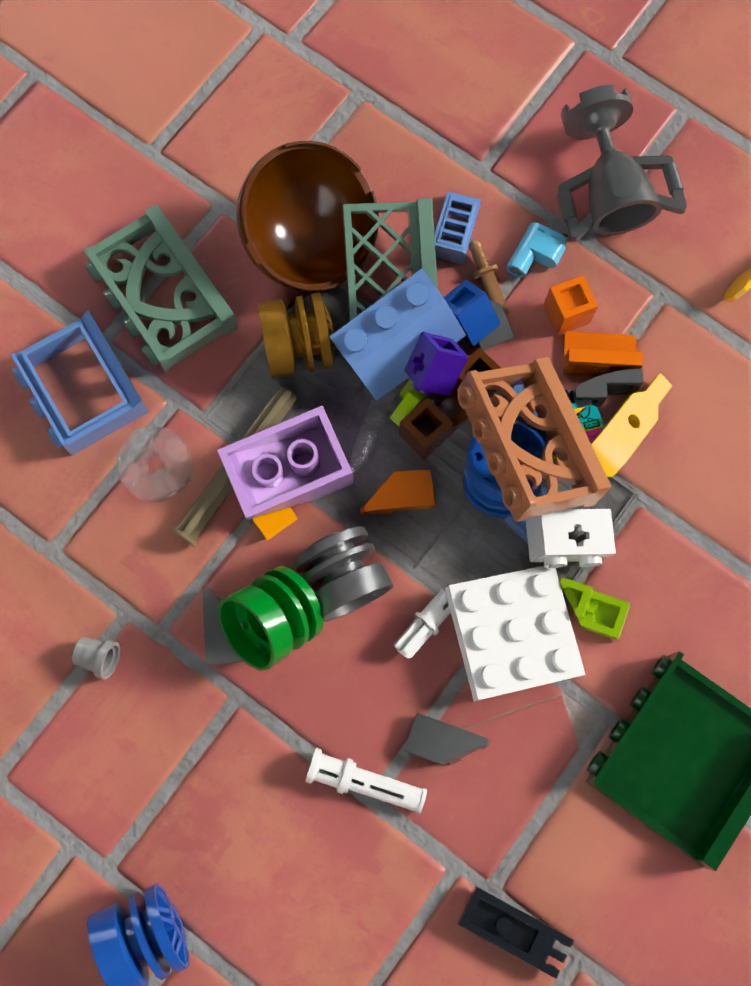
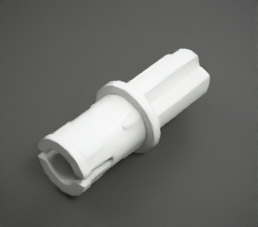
M444 589L438 591L437 595L421 613L416 612L413 615L415 620L394 642L396 650L404 657L412 658L432 634L437 635L439 633L438 627L451 613Z

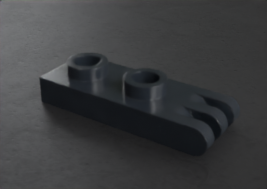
M476 885L458 920L459 926L556 979L560 970L556 966L546 963V961L551 956L564 963L567 955L553 947L555 941L557 940L560 944L570 948L574 942V939Z

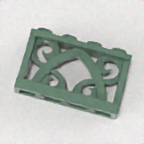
M155 204L144 211V216L96 245L83 249L89 259L84 266L96 283L100 280L104 282L108 289L103 291V294L112 308L116 310L121 307L127 316L122 319V322L131 336L135 338L140 335L146 345L141 347V350L151 365L155 366L159 363L166 373L171 370L172 366L223 334L227 336L238 329L235 314L161 209ZM154 232L140 250L132 246L133 243ZM119 252L128 253L135 258L133 263L127 259L116 260L117 263L123 265V270L119 273H114L107 267L109 258ZM164 255L170 257V263L164 267L151 262L153 257L158 263L160 257ZM146 269L160 276L184 274L185 277L179 282L174 292V306L176 309L156 307L140 301L141 285ZM127 283L126 298L116 284ZM187 292L194 293L196 299L192 302L186 300L188 308L183 309L182 296ZM139 317L152 321L148 327V330L143 325ZM214 317V321L191 334L189 323L200 322ZM174 324H182L183 336L179 343L172 347H167L158 342L157 334L160 331H168L169 339L171 340L175 334Z

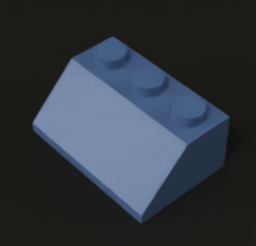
M421 268L332 334L330 338L375 400L378 401L409 378L404 369L422 332L451 338L456 343L464 338L466 334L441 293Z

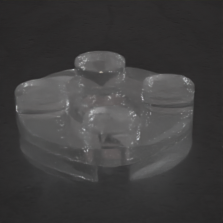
M161 427L139 428L131 433L119 450L117 457L118 477L135 497L148 502H161L167 500V497L174 495L176 492H181L187 486L193 472V460L187 444L175 432ZM154 456H160V461L165 463L163 469L157 468L154 473H149V467L146 465L148 459H153Z

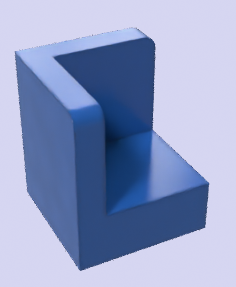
M468 280L462 282L443 297L466 334L463 339L472 346H475L500 325L498 316L486 292Z

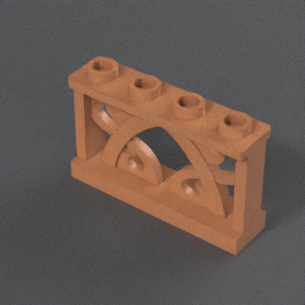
M549 357L537 358L530 364L482 372L477 370L468 371L457 390L458 401L467 413L472 425L474 438L480 442L487 458L488 469L495 476L502 492L503 503L510 510L515 522L572 507L581 506L585 508L593 506L607 493L612 486ZM523 384L525 389L517 395L511 386ZM495 389L500 391L511 403L509 404L504 397L493 394L491 399L497 404V407H494L487 390ZM535 410H536V412H537V414H538V417H536V416L533 414V413L535 412ZM518 414L529 425L546 431L550 442L544 448L542 460L526 452L511 440L513 425ZM553 451H555L557 455L556 459L554 460V464L552 459ZM542 478L546 479L548 489L546 495L534 496L527 479L533 482V490L540 485ZM558 483L571 484L573 489L558 492Z

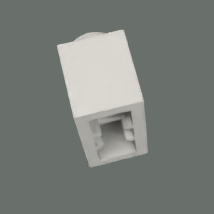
M564 509L525 518L530 562H544L545 568L564 567L568 565L567 562L579 561V567H595L602 565V559L616 554L611 509Z

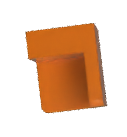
M584 275L551 286L544 302V307L557 336L566 331L589 324L598 308Z

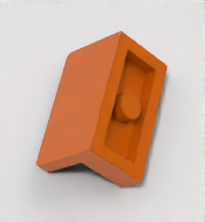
M566 331L564 334L563 374L600 376L615 371L641 369L643 366V352L636 351L635 335Z

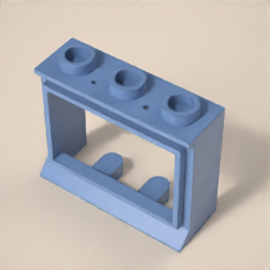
M89 310L86 311L81 319L17 354H10L17 367L12 369L13 374L24 389L29 386L34 397L29 399L33 409L40 419L46 416L52 426L46 429L50 439L57 449L63 446L71 455L80 452L149 413ZM86 339L123 402L70 431L34 367Z

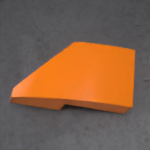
M431 470L393 472L378 486L368 502L361 507V515L390 514L395 510H419L434 507L435 499Z

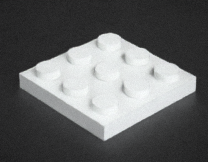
M540 566L453 584L445 588L474 702L585 675L556 568Z

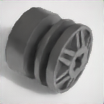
M358 526L323 537L297 555L292 561L297 572H306L302 578H304L309 586L322 583L323 586L315 592V595L321 605L323 622L349 614L373 602L393 588V583L383 563H373L365 566L363 564L364 561L375 553L373 544L362 545L369 538L365 527Z

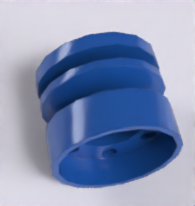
M515 421L511 440L526 452L542 460V454L546 447L543 438L532 427L523 422ZM473 436L469 444L462 481L465 496L474 508L488 516L498 518L511 517L510 510L503 503L502 492L496 478L488 469L487 458L480 442ZM527 479L534 496H538L541 483L533 490V482Z
M158 883L146 888L145 896H142L139 892L129 896L130 916L118 902L88 916L87 929L92 953L106 986H148V966L160 980L170 975V967L177 973L188 968L189 952L181 918L166 892Z

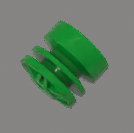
M284 566L273 567L263 576L254 579L251 585L243 586L223 598L218 606L219 622L229 645L247 665L259 671L269 670L288 657L292 650L300 649L306 642L316 638L323 629L324 618L322 609L314 591L304 578L294 570Z

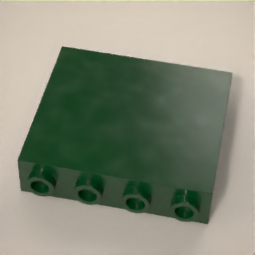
M679 651L668 657L663 655L654 665L651 674L655 676L647 689L642 686L630 702V706L634 708L626 721L621 718L615 724L608 736L612 740L605 753L599 751L593 757L587 767V771L591 774L585 782L703 868L716 871L751 816V708L682 660L684 654Z

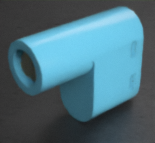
M536 222L530 223L508 262L506 270L515 277L524 278L533 261L548 268H555L566 250L565 243L568 235L565 233L560 234Z

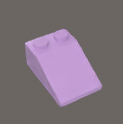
M323 405L217 450L247 520L319 499L354 484L353 472Z

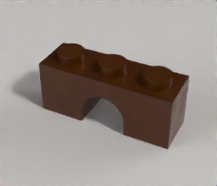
M478 348L468 358L450 396L438 394L432 400L426 397L400 421L399 436L425 460L468 419L465 409L459 404L457 393L468 371L477 370L482 372L500 369L501 367L481 348ZM495 389L487 390L489 398L497 392Z

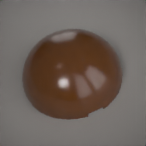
M296 141L278 146L256 162L247 174L237 200L236 219L238 233L248 257L272 281L293 290L306 292L332 289L347 281L342 206L343 204L377 203L374 191L370 190L366 179L361 173L362 169L351 157L326 143ZM365 213L351 214L352 227L363 237L376 224ZM378 229L367 240L372 246H375ZM353 237L354 248L359 242ZM362 246L354 254V264L362 269L369 259L371 252Z

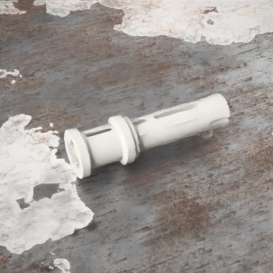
M315 749L305 782L311 784L313 781L335 787L337 793L343 794V792L348 793V790L415 811L418 814L421 813L427 789L356 767L357 763L353 762L352 759L347 758L343 761L322 754V749Z

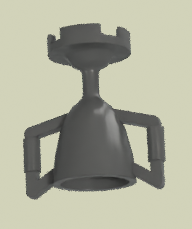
M613 85L594 87L580 93L581 103L571 110L567 104L563 107L561 119L565 133L575 139L596 137L601 152L593 167L561 183L558 188L557 198L573 242L579 241L591 227L599 235H617L636 230L648 224L660 214L662 209L677 214L685 213L687 203L683 193L684 188L677 165L671 156H630L614 148L610 132L626 123L633 113V105L626 88L621 93H615ZM662 169L669 194L672 198L657 194L644 170ZM589 183V213L578 224V216L571 193Z

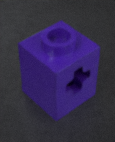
M422 332L405 366L404 372L414 383L413 387L417 391L429 396L434 393L450 396L469 357L453 339Z

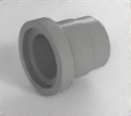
M82 637L74 648L72 662L77 666L94 672L96 677L106 680L113 674L118 665L121 653L120 644L112 640L102 642Z

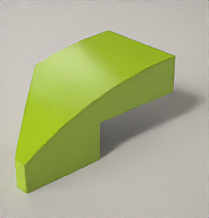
M409 379L399 394L403 400L390 416V419L398 426H400V421L428 396L417 391L413 387L414 383L411 379Z
M562 577L560 585L581 628L619 641L630 609V602L593 591L591 586Z

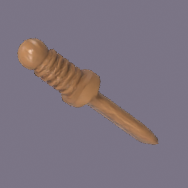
M472 240L469 243V250L472 252L471 255L478 270L473 272L472 275L474 279L481 278L489 300L499 303L504 313L508 314L507 304L494 272L499 271L497 264L490 265L485 250L482 249V243L479 240Z

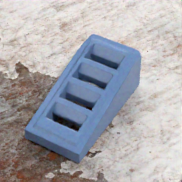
M447 192L434 234L436 258L464 265L481 204L480 199ZM452 203L472 208L471 212L452 208ZM450 214L466 218L468 223L448 218ZM448 225L463 229L465 233L445 229V227ZM446 236L453 239L461 240L462 243L458 244L451 241L443 240L442 237Z

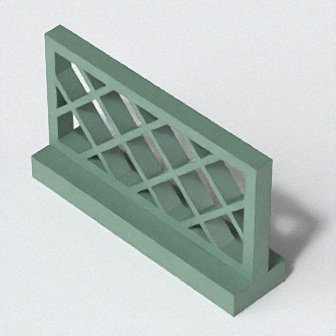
M418 198L416 202L343 204L349 322L357 317V309L361 313L366 310L356 300V291L364 282L381 296L378 299L380 300L392 291L400 281L404 282L408 279L405 275L410 269L412 276L422 268L438 289L432 198ZM392 212H407L408 227L400 236L384 222ZM365 213L376 224L363 237L352 227L351 214ZM375 213L385 214L380 218ZM379 227L395 240L383 255L367 241ZM408 233L409 244L403 239ZM353 237L359 242L354 248ZM398 244L410 254L411 263L403 272L386 258ZM362 246L378 259L366 274L354 264V254ZM381 263L398 277L386 291L369 277ZM355 273L362 278L356 285Z

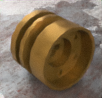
M320 293L311 294L313 311L305 312L302 296H296L295 314L288 315L282 299L258 303L271 379L295 375L296 358L300 357L304 358L309 372H315L313 355L317 354L321 355L324 370L333 369L335 344L330 338L333 334L332 323Z

